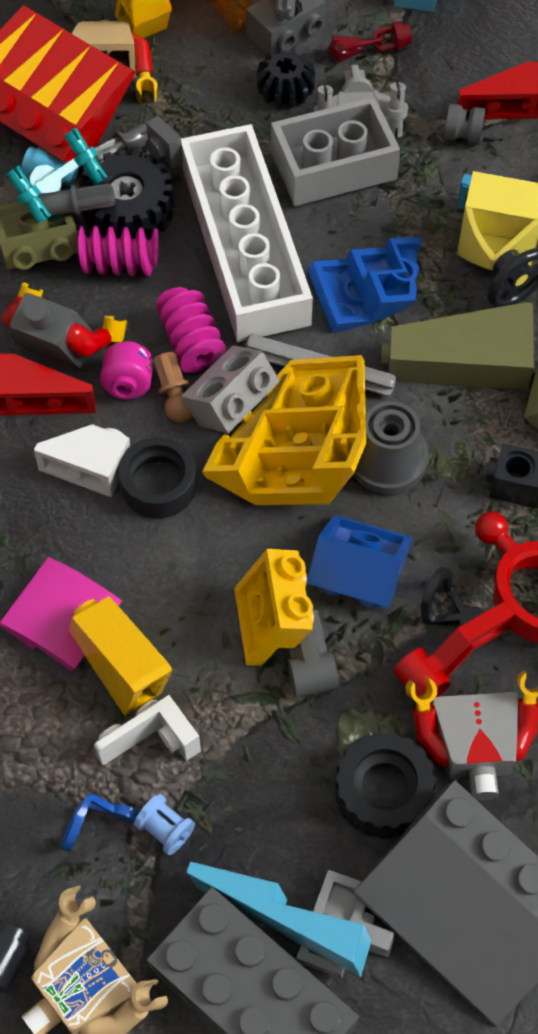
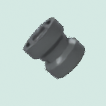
M450 103L444 139L455 141L458 138L466 139L468 143L479 145L485 108L474 107L471 110L463 109L461 105Z

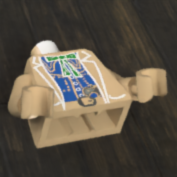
M80 885L66 889L61 893L59 898L60 910L47 929L34 961L35 972L31 979L44 998L21 1016L33 1034H46L61 1021L71 1034H126L147 1016L148 1011L162 1009L168 1003L167 996L158 997L153 1001L150 999L149 991L153 985L158 983L157 979L136 983L87 918L80 922L79 916L90 912L96 904L95 899L90 897L85 899L80 907L77 905L75 895L80 890Z

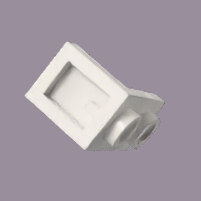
M168 695L159 702L158 700H151L144 704L137 711L136 717L122 726L115 724L106 729L99 736V741L94 744L98 760L102 765H105L158 730L166 747L172 753L178 749L184 759L188 761L201 752L200 738L173 699Z

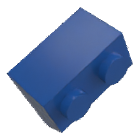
M334 514L318 536L307 584L317 586V590L326 595L339 596L344 594L357 598L358 603L369 608H380L381 606L389 608L396 593L413 537Z

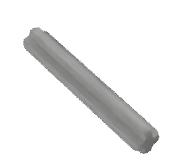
M254 334L250 335L245 345V348L262 350L269 363L285 367L290 360L331 357ZM365 366V391L389 397L394 390L396 376Z

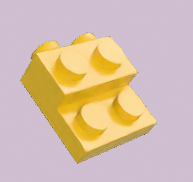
M266 549L234 588L246 665L262 666L278 648H295L313 630V605L306 596V566L302 558L299 557V551Z

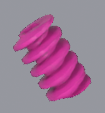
M81 226L78 235V257L83 273L91 274L94 265H96L98 273L105 275L111 265L114 275L119 276L126 265L130 276H135L139 266H141L145 277H150L154 267L157 266L158 229L154 228L151 239H147L144 229L139 228L134 239L131 238L128 227H124L121 237L116 238L113 227H109L106 236L101 237L98 226H94L90 237H86L83 226Z
M177 287L164 291L158 297L156 310L160 314L161 322L165 326L166 334L170 338L171 346L175 350L181 370L184 373L193 374L201 372L224 354L226 346L220 340V332L215 327V320L210 315V309L205 304V297L200 291H188L186 288Z

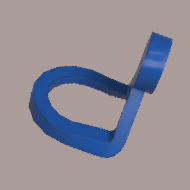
M89 794L76 807L65 830L60 849L70 852L79 834L87 810L108 814L130 824H134L140 812L130 806L120 803L111 804L97 795Z

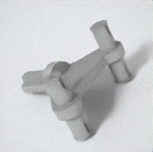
M351 65V70L344 72L345 84L342 87V91L332 97L333 88L326 85V95L324 86L318 87V105L314 107V112L375 96L383 115L389 118V127L394 137L395 129L397 138L403 135V119L408 115V105L404 102L405 84L398 82L397 90L396 82L390 85V96H387L377 90H373L372 84L365 78L364 70H359L358 65Z

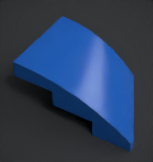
M420 236L390 238L384 248L354 249L350 251L346 259L312 261L307 271L331 333L372 324L402 311L415 302L417 290L415 279L419 271L417 257L422 243Z

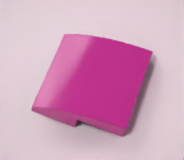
M48 557L3 617L0 626L32 650L38 647L65 668L73 671L84 656L69 632L74 610L91 599H95L98 603L110 596L118 606L122 600L83 574Z

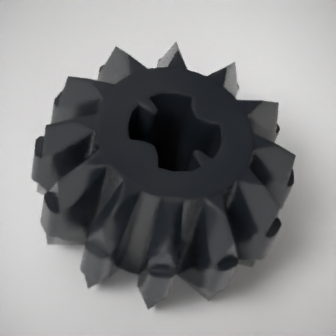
M279 48L276 55L267 53L264 61H260L257 67L256 86L258 93L263 94L265 103L275 101L277 109L282 104H288L291 108H293L295 102L305 104L308 96L313 95V90L315 89L314 63L309 62L307 54L297 55L295 49L288 53L283 52Z

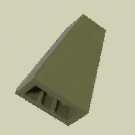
M524 302L391 326L390 342H382L381 365L388 366V373L396 376V382L528 390L534 369L533 303Z

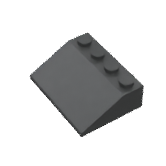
M454 780L437 793L352 893L490 1024L496 1027L538 983V856Z

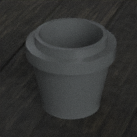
M386 401L376 404L367 412L366 445L352 475L363 487L377 493L395 494L412 488L422 479L427 468L429 452L427 443L420 431L419 418L414 410L400 402Z

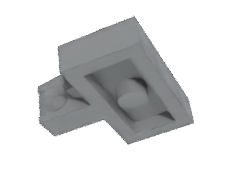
M328 870L313 912L364 924L372 940L369 952L388 958L394 941V932L373 925L375 916L365 912L367 906L352 893L361 881ZM302 945L300 946L296 957L297 962L342 979L345 968Z

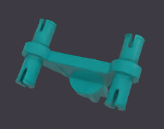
M77 127L63 136L77 155L72 160L56 169L49 165L37 166L29 172L27 178L20 169V166L5 174L19 193L16 199L20 205L26 204L37 224L51 216L38 195L40 193L60 191L61 178L79 166L83 165L94 185L108 177L95 159L98 153L93 146L88 148Z

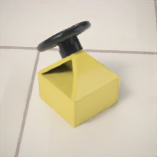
M473 171L464 210L457 255L471 263L494 271L496 275L487 291V299L492 306L502 307L517 304L538 288V263L531 266L533 260H538V248H536L538 240V183ZM503 284H505L507 288L502 293V295L499 296L500 289L503 286Z

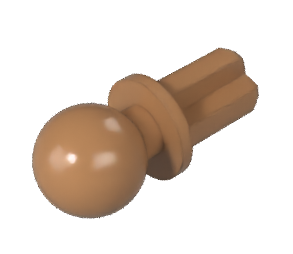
M174 352L162 353L156 356L153 362L161 384V388L158 390L159 394H168L169 396L165 403L166 416L174 423H187L193 416L181 396L184 394L183 389L190 386L189 381L183 378L176 354Z

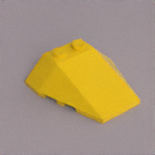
M362 355L290 360L277 375L280 382L264 397L253 412L250 411L241 420L242 424L230 437L224 434L216 443L202 471L204 476L254 505L330 504L354 474L366 445L365 361Z

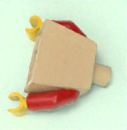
M109 20L82 21L76 25L72 32L73 35L136 72L133 78H136V76L140 77L136 83V99L139 103H142L141 92L150 91L153 94V102L157 100V82L154 78L150 77L153 74L149 43L138 34L131 32L128 22Z

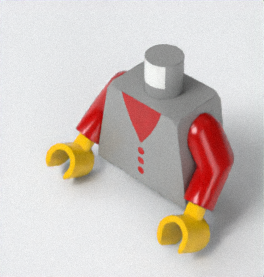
M525 670L517 678L518 686L524 693L523 698L518 699L517 692L436 697V684L428 677H425L427 684L426 693L422 696H416L414 682L410 680L406 684L407 695L417 705L413 708L418 744L436 765L445 768L448 778H469L471 794L476 800H490L499 796L496 776L511 774L515 763L525 758L537 734L538 700L536 699L538 697V686L534 689L525 688Z

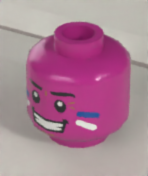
M131 341L118 342L110 346L105 352L102 362L100 382L103 388L110 395L118 399H137L145 395L151 385L154 364L151 353L144 346Z

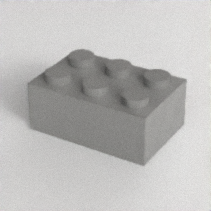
M375 96L271 123V155L294 206L397 180L400 148Z

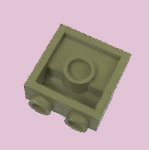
M19 202L0 206V246L7 270L13 268L25 270L31 268L35 263L52 259L64 261L69 259L71 255L78 254V236L71 213L53 215L37 224L26 204L20 205Z

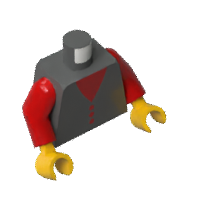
M25 282L22 283L17 298L4 309L1 316L2 323L9 328L16 346L82 371L89 356L105 348L111 342H123L127 325L126 320L117 321L114 320V316H104L103 327L92 331L77 312L41 298L44 291L42 289L39 291L28 288L29 284Z

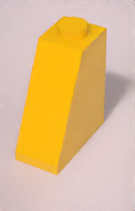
M110 596L98 603L95 599L88 600L74 610L69 632L124 716L129 715L162 694L173 669Z

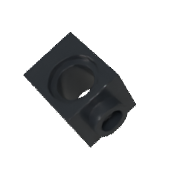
M502 443L499 457H490L485 481L493 482L489 498L537 509L538 451ZM509 473H517L522 477H513Z

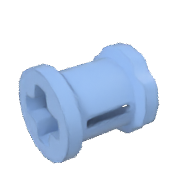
M159 794L150 799L142 808L134 821V826L139 831L144 829L164 845L163 851L167 855H172L191 835L195 822L190 818L184 820L166 805V798Z

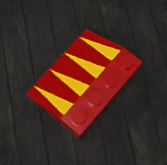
M23 5L0 29V122L62 161L68 162L77 155L63 136L77 127L88 148L91 146L97 147L136 72Z

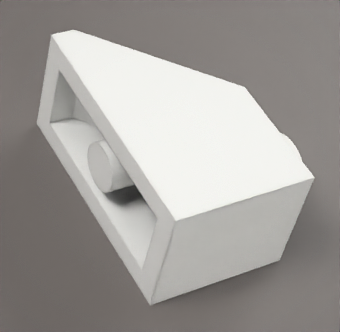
M89 425L37 443L34 453L39 471L112 497L119 485L118 469L120 460L127 449L130 448V440L116 429H103L95 425Z

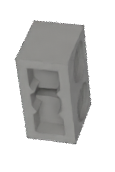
M232 346L181 398L199 427L229 434L280 380L262 350Z

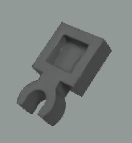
M156 116L146 122L148 137L146 146L150 154L156 157V165L162 162L166 166V173L170 172L173 180L181 174L179 166L183 162L181 137L159 116Z

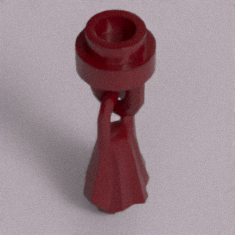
M401 21L391 23L390 26L377 29L370 40H362L358 37L333 36L328 47V55L340 63L360 53L368 45H374L379 51L404 50L407 45L412 44L411 29L408 23L402 24ZM390 33L391 42L381 44L385 39L380 36Z

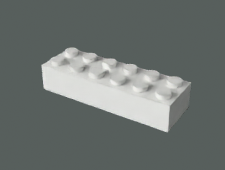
M252 124L182 138L183 174L237 342L248 340L250 335L253 334L263 337L311 326L313 297Z

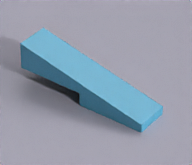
M190 862L186 873L199 890L207 893L213 887L243 914L357 976H362L372 941L364 924L286 905L287 898L278 883Z

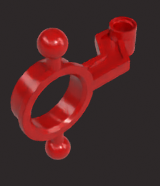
M485 512L475 522L477 538L485 544L495 545L503 554L494 575V607L457 628L434 654L429 655L424 648H418L399 661L393 669V674L405 688L408 681H413L416 696H422L426 693L427 684L425 677H428L436 684V697H440L451 685V681L448 678L474 650L508 630L528 641L538 643V617L530 614L517 602L510 587V575L515 571L524 568L538 569V541H529L517 545L507 534V520L498 512Z

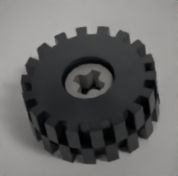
M118 150L119 156L112 157L110 152L104 154V161L101 163L98 161L108 177L96 185L108 183L112 185L115 193V205L82 211L88 229L92 227L93 230L94 226H98L100 235L104 234L105 237L108 228L113 227L116 238H120L124 227H128L131 238L134 239L139 228H143L145 235L150 239L154 228L164 232L168 227V220L172 221L174 208L172 178L170 172L166 173V166L162 162L156 165V157L150 154L146 158H142V151L134 150L133 155H127L126 150ZM84 170L82 173L83 181H79V188L95 186L86 170ZM120 192H121L122 194H123L124 192L127 193V194H128V193H133V196L129 197L128 195L125 194V195H122V196L120 197Z

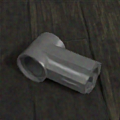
M312 610L314 615L313 630L295 648H288L290 657L288 659V669L295 698L339 689L336 663L333 653L327 651L318 610Z

